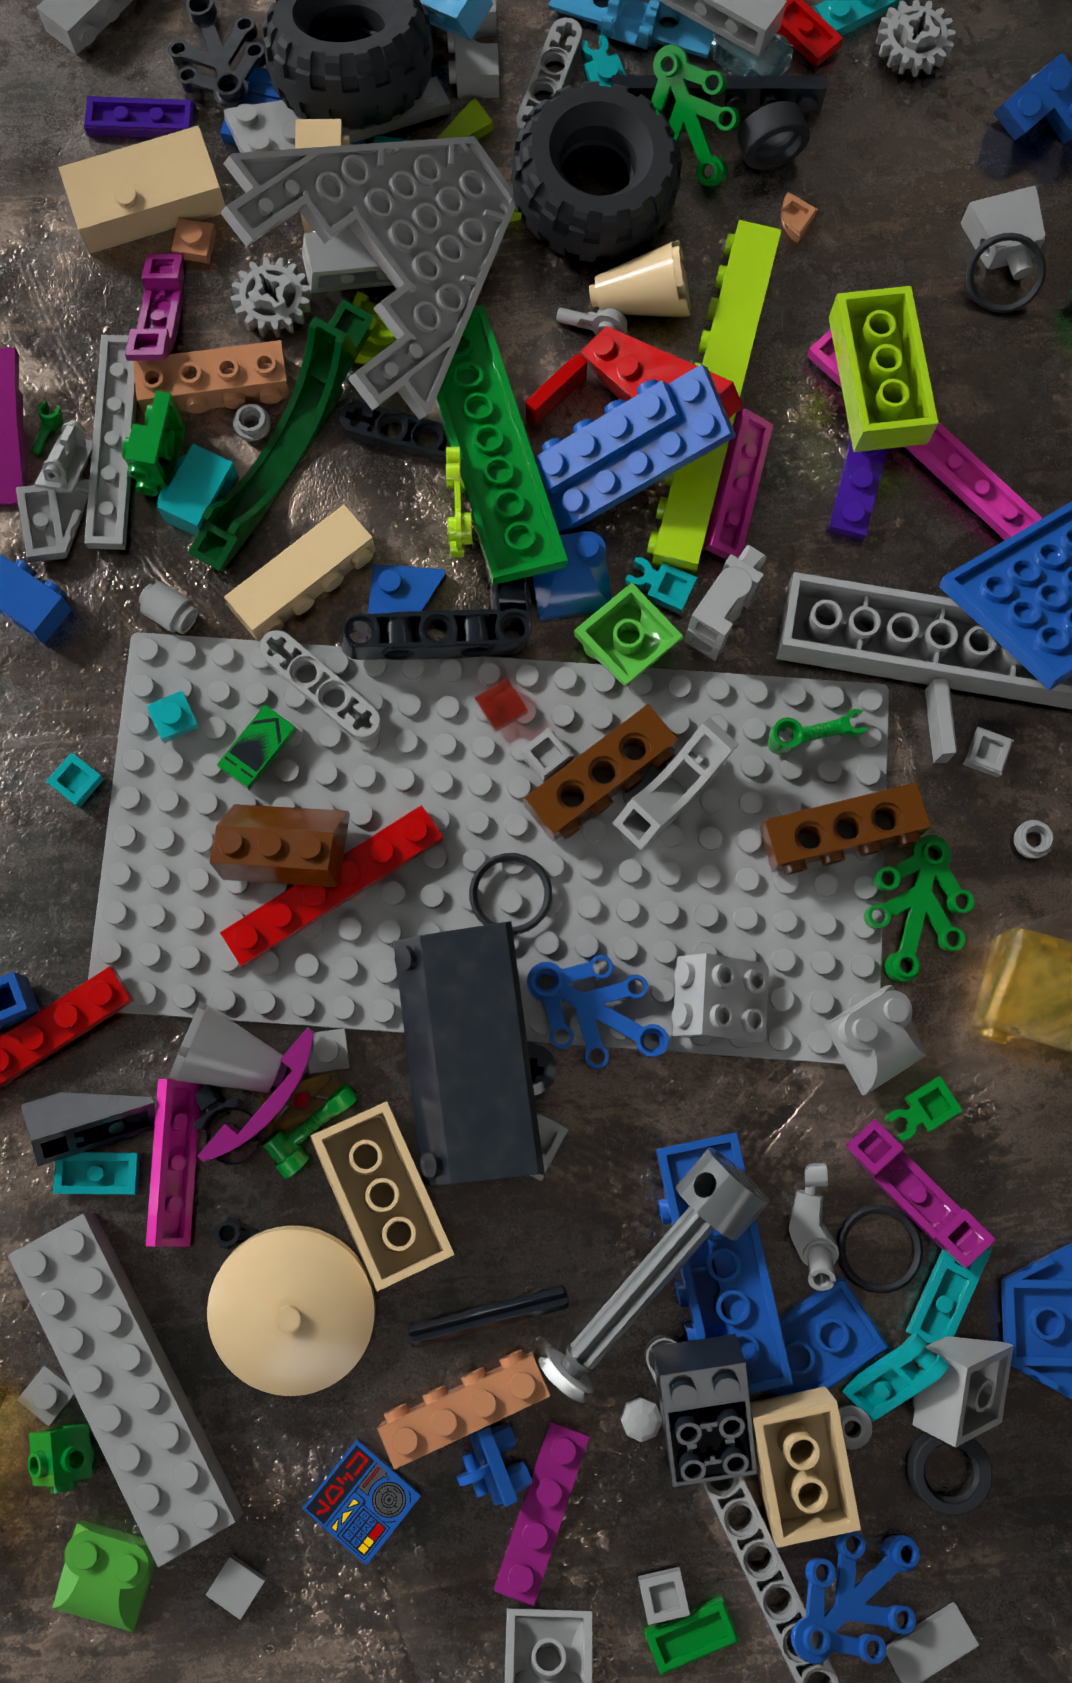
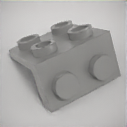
M710 953L677 957V966L674 973L675 999L672 1011V1036L681 1038L716 1037L750 1043H762L765 1040L769 968L765 963Z

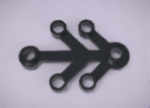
M187 0L186 9L189 17L194 24L201 27L209 52L189 46L184 40H176L169 45L168 53L172 62L177 66H184L191 62L217 71L218 77L214 78L200 74L196 68L186 66L177 74L180 86L183 91L188 93L195 92L198 89L213 93L216 102L222 107H238L249 96V86L246 81L254 68L263 67L267 63L264 45L260 42H251L245 47V56L236 70L233 72L230 68L244 42H250L257 37L258 29L255 21L251 16L239 17L234 23L235 29L223 47L214 24L217 16L214 1Z

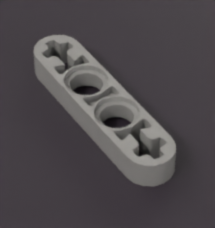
M572 18L558 19L551 26L517 114V136L520 128L525 126L528 114L538 103H541L534 97L535 93L546 90L553 94L567 85L582 43L581 25ZM569 34L571 36L567 38L564 50L560 48L561 38ZM551 61H559L564 65V68L560 72H551L545 66Z
M274 630L263 636L259 649L263 660L270 668L353 739L367 742L378 736L381 731V720L377 710L289 634L284 631ZM285 643L284 649L287 655L293 659L289 665L286 659L278 653L271 657L272 651L270 646L272 644L280 646ZM303 665H312L317 670L315 679L309 683H301L295 677L296 671ZM332 689L343 691L346 695L343 704L335 708L327 706L324 703V696L328 691ZM354 702L357 704L353 706V709L358 716L363 719L368 715L371 716L369 720L372 727L367 730L365 727H361L359 730H356L357 723L348 713Z

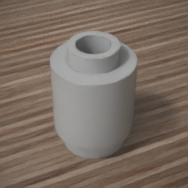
M158 581L154 585L148 584L139 596L140 612L171 633L177 631L180 634H185L197 619L198 609L193 606V601L162 581Z

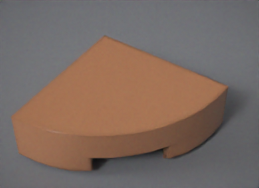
M787 192L781 209V221L788 236L796 243H799L816 218L819 209L790 192Z

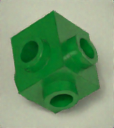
M88 1424L62 1425L29 1433L30 1455L27 1465L29 1474L32 1477L33 1486L50 1487V1493H62L76 1489V1481L93 1477L92 1463L94 1460V1450L90 1443Z

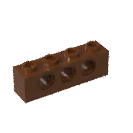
M647 704L525 796L524 807L552 842L561 836L564 840H567L583 827L580 821L591 813L598 816L614 803L611 799L622 789L628 793L636 788L645 779L642 774L654 766L658 770L666 765L675 756L672 751L675 750L678 739L653 708ZM628 746H637L643 751L644 756L639 760H631L624 755L623 750ZM598 769H607L612 773L614 779L609 783L601 784L595 781L592 774ZM567 792H576L582 797L583 802L577 807H568L562 802L561 798Z
M915 782L765 819L759 829L772 873L783 870L784 875H792L807 870L806 864L821 861L822 866H828L844 861L845 854L859 851L860 856L863 857L883 851L882 845L897 842L898 847H904L921 841L920 836L930 829L931 825L918 783ZM883 814L887 816L891 821V830L879 828L875 823V815ZM845 823L853 829L854 839L847 840L840 837L836 830L837 824ZM803 832L811 834L816 840V848H804L799 843L798 834Z

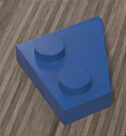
M373 564L368 614L426 611L430 605L429 601L439 585L442 586L446 580L445 569Z

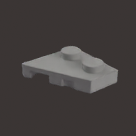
M89 479L78 480L73 493L35 487V485L16 487L28 563L67 558L88 502Z

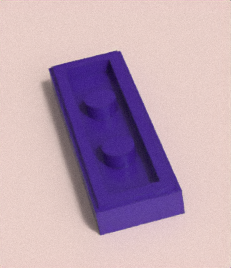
M87 96L84 129L87 135L158 138L194 127L196 107L194 100Z

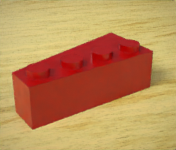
M606 326L580 351L582 357L588 361L587 366L591 374L619 399L626 401L638 395L637 388L646 381L655 379L660 382L663 380L669 384L697 367L690 362L609 326ZM710 372L730 419L743 406L734 382Z

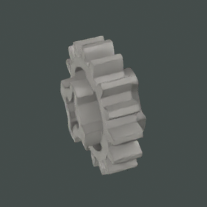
M902 0L897 10L890 7L886 17L881 19L876 44L881 46L879 56H889L888 67L898 64L900 66L899 74H903L907 68L911 69L913 77H917L919 69H923L929 75L934 65L941 68L945 58L950 56L956 34L955 30L950 29L953 20L952 18H942L945 10L943 8H939L936 11L932 10V1H928L924 7L920 6L919 0H914L912 6H908Z
M264 257L263 266L260 267L253 261L250 262L251 272L247 273L240 270L238 274L241 283H232L234 295L231 296V301L234 309H236L235 312L239 322L245 321L247 330L250 332L258 327L261 337H265L268 330H273L275 337L279 338L281 334L280 329L283 328L293 333L292 324L294 322L304 324L303 312H311L310 299H312V293H310L305 273L298 274L297 266L294 263L285 268L283 258H279L275 265H271L268 257Z

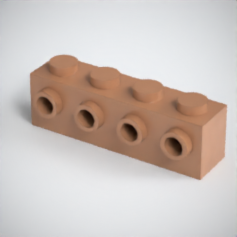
M281 340L170 354L165 360L133 361L136 396L144 416L148 404H153L156 391L171 393L179 413L190 412L194 414L204 413L208 409L220 407L237 409L245 404L258 402L275 404L282 399H289L291 397L287 360Z
M522 1349L501 1358L499 1360L501 1366L486 1373L484 1367L479 1368L461 1377L462 1385L449 1391L443 1385L422 1396L424 1402L409 1409L407 1403L384 1413L383 1415L386 1420L381 1422L377 1430L393 1469L395 1470L550 1397L549 1387L534 1352L532 1351L524 1355Z

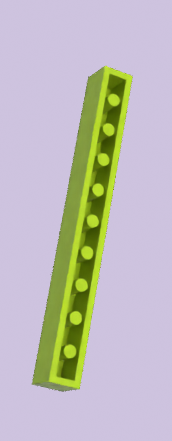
M743 220L738 221L735 234L728 233L723 252L724 256L729 257L727 266L720 265L715 287L721 289L719 298H711L707 320H711L713 323L711 331L703 330L698 352L705 353L702 364L708 367L710 372L733 381L739 397L782 230ZM695 362L694 365L699 366L701 363ZM736 413L729 419L732 427ZM729 441L665 478L664 485L671 486L668 498L660 497L655 517L662 520L660 531L652 530L647 548V553L653 554L652 568L660 569L664 562L695 576Z

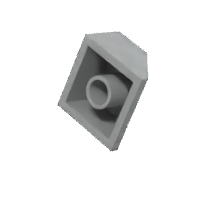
M950 1336L925 1346L934 1356L940 1354L949 1363V1367L940 1379L914 1395L913 1406L915 1411L913 1426L954 1447H958L1001 1424L1014 1346L1007 1342Z

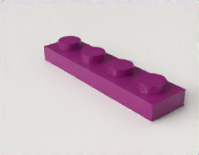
M552 1420L549 1421L531 1475L532 1484L527 1487L494 1586L495 1592L532 1606L535 1605L590 1438L589 1434Z

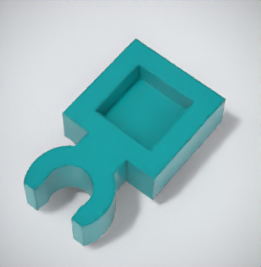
M604 35L599 36L598 50L590 49L587 41H582L581 56L586 62L584 64V74L587 81H599L600 86L611 87L612 75H626L618 54L608 56V40Z
M636 557L633 567L641 570L644 576L635 578L628 574L625 584L628 586L632 582L639 590L649 589L647 599L650 602L681 615L696 584L697 577L664 562L659 571L652 569L651 564L646 559Z

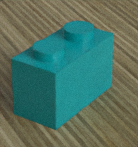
M192 444L188 453L183 454L179 458L175 469L176 474L170 485H166L161 490L157 501V508L166 523L197 536L205 522V519L201 516L206 507L229 492L236 485L239 476L232 461Z

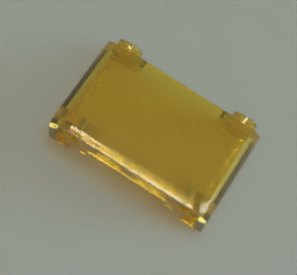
M1020 928L1009 929L994 937L971 1028L983 1031L982 1037L994 1042L1006 1043L1007 1037L1015 1038L1019 1036L1072 1052V942Z

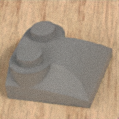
M893 985L882 987L823 1024L862 1095L870 1093L927 1056L911 1021L912 1005L907 996L896 991Z
M507 1608L504 1683H592V1611Z

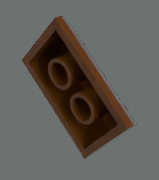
M234 804L216 825L209 863L222 880L338 887L350 813L343 810Z

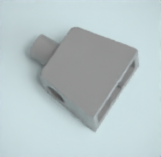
M1036 186L970 202L961 221L962 228L975 250L990 237L1002 233L1022 234L1031 238L1040 248L1045 241V230ZM1017 241L996 243L986 249L980 256L985 267L988 269L1008 265L1014 280L1026 278L1035 270L1031 261L1035 257L1034 253L1026 245Z

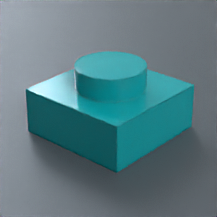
M182 690L146 705L160 739L164 744L200 728Z
M71 752L46 782L80 808L104 778Z

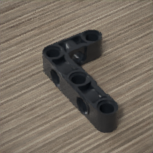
M486 566V589L490 590L491 609L405 611L352 615L343 626L341 637L342 651L346 656L355 660L475 658L517 654L524 648L532 632L531 594L528 577L492 585ZM512 627L516 629L521 637L515 639L507 636L504 628ZM432 629L439 630L445 635V639L440 641L433 640L429 637L427 631ZM358 631L366 634L369 640L364 643H357L349 635Z

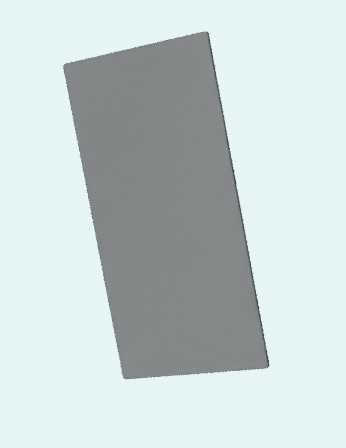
M140 632L134 633L131 636L88 975L89 980L109 966L116 969L134 999V1002L117 1013L193 1018L199 1002H203L230 1020L238 1022L404 1033L393 941L419 935L482 926L483 924L472 911L469 901V888L472 877L476 870L493 856L503 853H518L538 862L546 871L552 885V902L545 918L528 932L513 935L527 1042L551 1044V1026L543 1001L535 999L527 988V976L532 967L541 962H552L564 969L590 962L597 955H605L613 963V971L607 979L596 980L590 977L568 985L584 993L624 982L631 975L643 976L648 983V990L643 998L639 1000L624 998L603 1005L642 1027L656 1024L664 1028L669 1037V1044L665 1052L845 1065L823 1024L881 989L882 928L872 929L867 926L864 921V913L870 906L883 904V891L875 887L873 877L876 871L884 868L885 845H882L884 850L876 854L861 857L859 851L845 854V860L836 864L822 866V862L817 861L806 864L808 869L805 871L784 875L783 870L772 873L759 828L765 819L886 790L889 689L886 685L648 668L625 687L602 664L487 656L416 660H355L346 656L341 646L301 644L377 710L381 720V731L373 740L360 742L348 735L266 664L260 653V641ZM285 643L280 646L272 644L270 646L272 651L271 657L278 653L286 659L289 665L293 659L287 655L284 649ZM303 665L298 668L295 677L301 683H309L315 679L317 670L312 665ZM332 689L324 696V703L329 707H339L345 701L346 695L339 689ZM182 690L200 728L164 744L160 739L146 705ZM354 702L348 713L357 723L356 730H359L361 727H365L367 730L372 727L369 720L371 716L368 715L364 719L358 716L353 709V706L357 704ZM649 704L678 739L675 750L672 751L675 756L658 770L654 766L642 774L645 779L630 792L626 793L622 789L611 798L614 803L598 816L591 813L580 821L583 827L567 840H564L561 836L552 842L524 807V797L543 784V782L522 758L519 750L550 727L574 755V759H576ZM267 705L293 724L297 731L253 787L248 790L219 769L217 763L261 708ZM853 709L863 710L858 717L850 719V723L854 728L868 727L859 737L852 738L847 735H836L823 739L820 738L800 743L794 750L782 755L774 754L768 748L767 742L770 730L782 718H793L802 727L836 720L845 716ZM708 718H711L739 745L724 762L725 765L699 795L666 829L640 850L612 823L629 801L647 787L671 763L701 724ZM779 736L783 742H786L784 738ZM628 746L623 750L624 755L631 760H639L644 756L643 751L637 746ZM598 769L592 774L595 781L601 784L609 783L614 779L612 773L607 769ZM567 792L561 798L562 802L568 807H577L583 802L582 797L576 792ZM234 804L349 811L350 817L344 853L420 805L424 807L443 836L444 840L245 967L240 966L220 934L221 931L294 886L293 884L222 880L211 866L209 861L216 825ZM876 814L874 817L876 825L885 830V815ZM845 823L837 824L836 830L840 837L847 840L854 839L853 829ZM805 832L798 834L799 843L804 848H816V840L811 834ZM504 861L492 866L483 874L477 889V899L482 912L494 923L512 921V927H516L529 922L538 914L544 900V887L539 875L530 866L517 861ZM883 872V874H882V876H881V879H882V882H883V883H884V872ZM879 910L872 912L873 920L876 923H881L883 920L882 913ZM710 953L765 963L769 968L765 1040L762 1043H750L716 1037L681 1038L672 1036V1011L675 999L674 973L678 956ZM597 961L593 965L594 971L600 975L607 973L609 969L604 961ZM545 975L540 978L539 985L543 989H551L554 986V980L551 976ZM633 980L628 984V989L633 994H640L643 991V985L640 981ZM560 999L565 1024L574 1033V1040L571 1045L585 1046L575 1007ZM595 1019L602 1046L605 1048L637 1050L635 1041ZM558 1030L555 1032L554 1039L558 1044H565L569 1041L570 1037L567 1031ZM650 1034L645 1036L644 1044L649 1049H656L659 1045V1040L655 1035Z

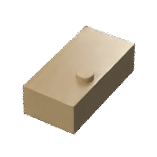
M199 125L58 167L78 230L89 254L176 228L179 218L200 221L220 215L226 207Z
M387 1101L311 1135L312 1144L375 1291L382 1290L454 1255Z

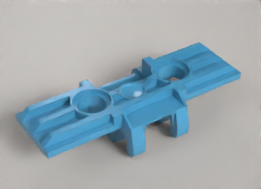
M550 0L548 5L550 10L598 24L597 29L601 30V35L646 50L650 46L657 48L658 44L665 46L677 45L687 53L707 59L717 34L658 0H650L649 3L640 0H609L608 7L604 8L596 6L593 0ZM671 17L677 21L678 25L674 28H665L661 26L659 21L662 18Z

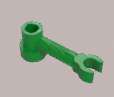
M853 709L845 716L836 720L802 727L793 718H782L770 730L767 742L768 748L772 753L782 755L794 750L800 743L820 738L823 739L836 735H847L852 738L859 737L868 727L854 728L850 723V719L858 717L863 710ZM779 736L784 738L786 742H783Z
M347 1083L339 1087L322 1106L315 1110V1113L313 1112L312 1115H309V1118L303 1120L302 1123L285 1135L281 1129H277L262 1142L261 1146L275 1160L274 1167L285 1179L294 1175L309 1160L310 1156L300 1144L308 1136H311L314 1131H317L320 1126H323L331 1118L339 1115L357 1101L355 1097L357 1094Z

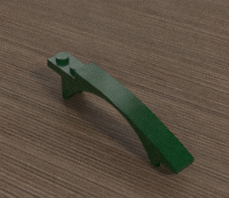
M342 299L329 324L314 316L309 325L306 350L298 379L276 429L256 461L241 480L223 497L206 507L201 516L205 519V522L187 552L189 555L219 572H222L281 493L344 390L341 385L377 323L374 315Z

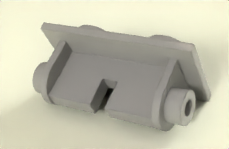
M75 420L63 424L61 428L62 435H59L48 459L43 463L42 470L35 482V487L73 493L92 454L93 442L92 440L85 439L82 424Z

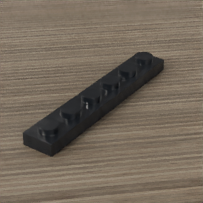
M612 75L611 87H613L614 83L628 87V93L636 97L642 94L651 101L658 78L656 75ZM725 75L727 86L724 92L719 95L707 94L703 90L702 85L685 79L691 95L720 107H733L738 112L757 111L766 105L782 101L796 103L803 113L821 111L827 91V76ZM713 76L710 80V87L712 90H715L719 86L717 76ZM672 89L668 95L663 112H669L674 109L676 100Z

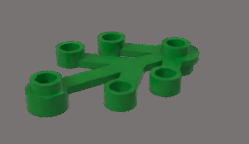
M666 45L657 52L653 62L654 73L658 78L651 99L656 108L655 113L657 115L664 114L663 108L672 89L676 103L669 124L675 133L674 139L678 144L685 124L699 161L696 168L699 182L705 186H718L727 178L728 166L722 157L713 156L699 116L716 122L717 127L721 130L732 131L740 123V114L733 107H720L691 95L685 79L702 85L703 90L707 94L719 95L726 89V76L720 71H707L689 64L688 56L681 47ZM671 57L674 61V67L668 72L665 64L667 59ZM713 76H717L719 79V86L715 90H712L710 87V80ZM729 111L732 114V122L729 126H726L723 122V116ZM708 164H711L714 168V173L710 178L705 175V168Z
M937 835L921 837V841L913 845L911 857L893 867L887 866L879 869L873 877L875 887L880 891L888 892L899 885L900 879L918 871L913 888L884 904L870 906L864 913V921L867 926L872 929H879L888 925L893 916L909 908L899 951L890 954L885 961L887 976L897 983L911 981L920 972V961L916 956V951L925 915H927L938 935V944L941 949L953 952L961 949L965 944V934L961 929L952 927L932 892L934 878H936L947 895V907L954 914L961 915L972 910L974 897L969 891L961 890L948 867L951 860L950 847L943 838ZM929 847L936 849L938 853L937 860H932L928 856ZM883 872L888 873L892 877L890 886L882 882L881 876ZM958 895L965 900L964 909L956 905L955 900ZM874 910H879L882 913L883 920L881 923H876L873 920L872 912ZM948 933L955 935L957 939L955 946L948 944L946 939ZM902 959L908 960L911 965L908 973L902 971L900 967Z

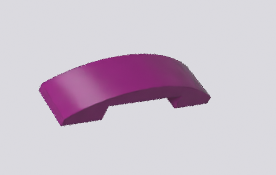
M183 254L146 255L141 278L145 292L137 329H130L125 352L127 361L165 360L170 355L176 341L181 318L184 287Z
M307 1028L280 1059L292 1070L291 1073L240 1131L231 1122L225 1123L198 1154V1158L204 1162L230 1152L258 1134L282 1111L297 1090L309 1065L316 1033L311 1028Z
M875 1118L846 1145V1149L900 1209L963 1268L969 1267L996 1240L966 1209L962 1210L903 1151L904 1147Z

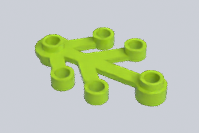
M446 447L447 488L454 489L455 517H447L448 541H450L451 558L464 557V545L472 544L471 512L462 513V493L464 492L461 485L460 447Z

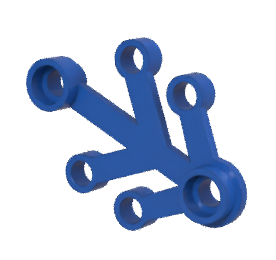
M597 955L590 962L564 969L552 962L536 964L528 973L527 988L535 999L543 1001L551 1026L550 1042L555 1048L560 1050L567 1049L574 1040L572 1029L565 1024L561 999L575 1007L586 1046L584 1059L586 1064L592 1069H602L609 1060L608 1050L602 1046L595 1019L635 1041L637 1050L645 1057H658L667 1049L669 1037L664 1028L656 1024L642 1027L603 1005L624 998L632 1000L643 998L648 990L647 980L643 976L631 975L624 982L582 993L568 984L590 977L596 980L607 979L613 971V963L609 957ZM597 961L606 962L609 968L607 973L597 974L593 969L594 963ZM548 975L553 978L554 986L551 989L540 987L539 980L542 976ZM637 980L642 983L643 991L640 994H633L629 991L628 984L631 981ZM558 1030L567 1031L570 1037L569 1041L565 1044H558L554 1039L555 1032ZM655 1035L659 1040L658 1047L656 1049L647 1048L644 1044L645 1036ZM597 1049L603 1052L604 1061L601 1064H593L590 1061L589 1054L592 1050Z
M857 1531L837 1535L835 1541L838 1552L835 1605L824 1614L825 1587L830 1586L835 1580L836 1571L834 1565L827 1559H811L805 1568V1575L808 1580L806 1616L798 1620L791 1632V1643L798 1657L807 1663H822L828 1659L832 1652L858 1656L864 1662L878 1664L886 1656V1645L881 1637L866 1633L862 1634L859 1638L836 1634L835 1632L849 1620L886 1626L894 1633H911L916 1625V1617L909 1607L893 1605L885 1608L865 1603L897 1572L912 1571L919 1562V1549L914 1540L908 1536L891 1535L887 1537L881 1546L882 1560L855 1585L856 1560L865 1552V1540ZM850 1536L855 1544L851 1553L846 1547L847 1539ZM904 1546L907 1550L905 1562L901 1558V1550ZM820 1564L825 1570L824 1578L821 1581L816 1576V1569ZM899 1612H902L904 1615L902 1627H899L897 1624ZM816 1631L819 1641L817 1647L813 1648L811 1636ZM872 1640L875 1645V1652L870 1657L867 1653V1645Z

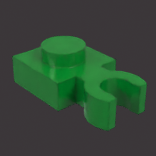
M938 1076L904 1097L909 1109L893 1110L885 1116L884 1120L886 1123L894 1121L896 1118L904 1120L906 1128L896 1136L898 1141H903L915 1134L918 1124L922 1126L925 1132H930L963 1110L941 1076Z

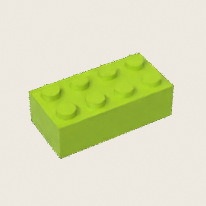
M903 286L838 293L829 315V323L853 451L862 452L928 444L939 423L912 287Z

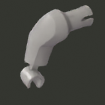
M811 1163L806 1166L804 1172L805 1190H797L789 1223V1232L800 1259L808 1266L809 1285L816 1290L825 1291L832 1288L836 1281L833 1265L838 1260L839 1250L832 1233L822 1221L824 1196L815 1193V1186H828L827 1165L825 1163Z

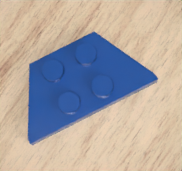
M1072 1243L1001 1278L1003 1342L1014 1346L1010 1367L1072 1400Z

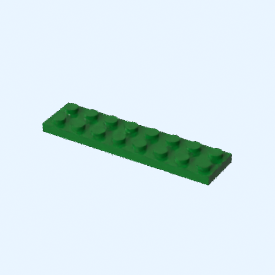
M476 306L472 310L435 402L449 447H460L462 489L471 512L472 521L492 585L567 568L568 559L485 306Z

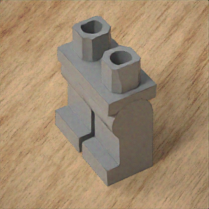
M749 545L746 546L739 558L730 554L724 563L722 572L692 614L684 638L685 643L714 661L717 660L733 626L732 622L740 617L743 607L748 609L754 600L764 575L760 569L766 561V555Z

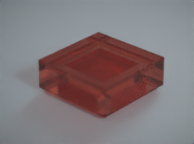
M508 678L475 697L476 704L495 733L528 713L527 707Z

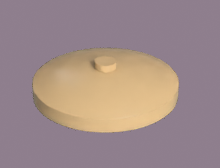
M282 1226L268 1229L240 1244L225 1260L217 1273L210 1290L207 1306L210 1337L216 1352L227 1368L251 1387L281 1396H300L315 1393L328 1388L346 1376L361 1359L368 1346L376 1314V1301L372 1281L359 1257L340 1239L322 1230L305 1226Z

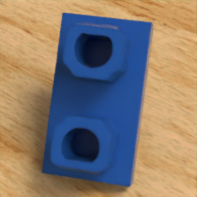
M511 1425L486 1426L469 1434L468 1438L473 1451L462 1455L467 1471L456 1477L459 1486L472 1483L477 1497H481L489 1492L494 1505L504 1504L507 1507L517 1502L516 1494L532 1484V1479L524 1462L518 1461L506 1468L500 1453L517 1445Z

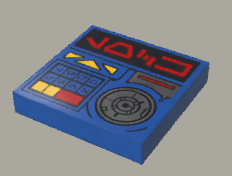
M358 1438L302 1509L360 1561L367 1565L418 1501L422 1493Z

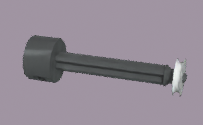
M709 1147L676 1185L679 1195L689 1205L688 1209L571 1344H567L566 1355L554 1348H547L548 1357H540L538 1359L539 1365L548 1379L572 1400L585 1403L586 1397L584 1393L594 1392L593 1384L585 1373L595 1372V1367L714 1229L727 1238L737 1241L770 1203V1199L765 1192L744 1171L717 1150Z

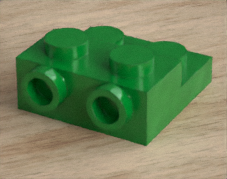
M155 392L153 404H148L146 408L145 425L132 424L130 437H125L122 444V458L128 465L127 474L131 478L136 479V491L143 495L157 496L166 485H170L176 474L175 469L179 460L186 426L171 393Z

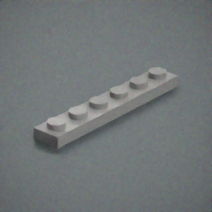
M101 335L84 541L88 549L126 550L131 477L127 474L128 465L122 458V444L125 437H130L132 424H135L137 407L133 361H127L125 357L129 335Z

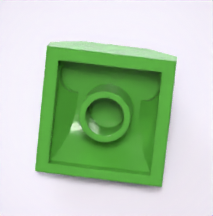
M632 582L574 630V636L582 643L585 653L592 659L598 660L625 687L683 639V635Z
M84 1520L77 1522L73 1537L65 1549V1564L52 1609L134 1632L156 1563L144 1538Z

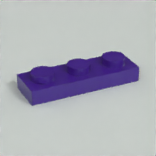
M850 439L827 532L864 541L887 449L854 452Z

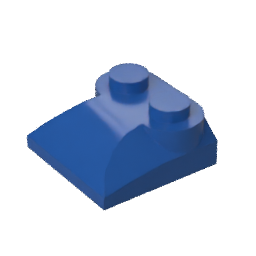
M584 531L560 535L568 559L567 568L532 576L539 621L595 613L612 599L606 561V545L601 534Z

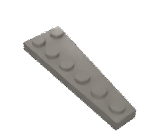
M437 76L431 77L422 97L418 100L414 99V106L403 115L398 114L392 117L390 122L379 126L373 124L364 126V129L349 130V128L343 127L344 135H350L351 143H355L375 135H381L450 114V101ZM283 100L253 105L241 104L238 107L224 109L225 121L240 153L295 149L296 119L302 118L296 115L295 110L289 109Z

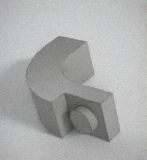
M708 718L701 724L671 763L647 787L629 801L612 824L642 850L666 829L699 795L725 765L724 762L739 744L711 718Z

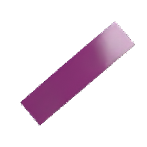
M15 347L0 348V507L19 506L16 487L27 486V435L23 431V394L19 390V353Z

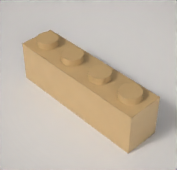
M342 505L225 595L224 598L230 610L256 641H261L268 632L274 630L281 631L284 627V622L293 615H301L309 610L314 603V599L324 591L331 592L342 583L344 576L354 568L360 569L368 564L373 557V553L376 552L373 537L349 509Z

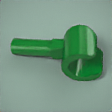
M42 401L37 408L41 425L31 453L40 456L51 430L60 428L64 421L59 405L53 414L48 415L49 406L47 401Z

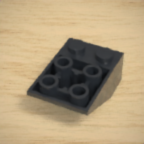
M736 1334L653 1346L656 1385L672 1486L678 1487L757 1474L746 1362Z

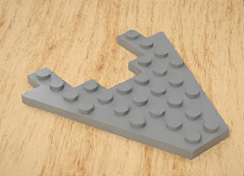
M475 136L231 154L223 164L245 191V194L228 204L222 210L221 215L246 247L300 211L324 244L350 226L397 290L373 309L397 340L348 379L372 411L398 391L417 418L421 420L431 412L516 207L513 199V189Z

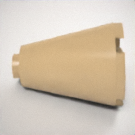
M680 240L667 243L595 276V284L589 285L592 307H599L601 310L613 308L620 311L623 315L690 317V294L687 273L683 263H681L684 256Z

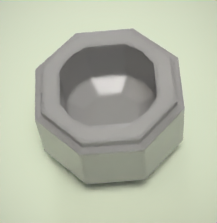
M641 1396L626 1402L620 1416L626 1435L640 1442L656 1437L662 1424V1417L656 1403Z

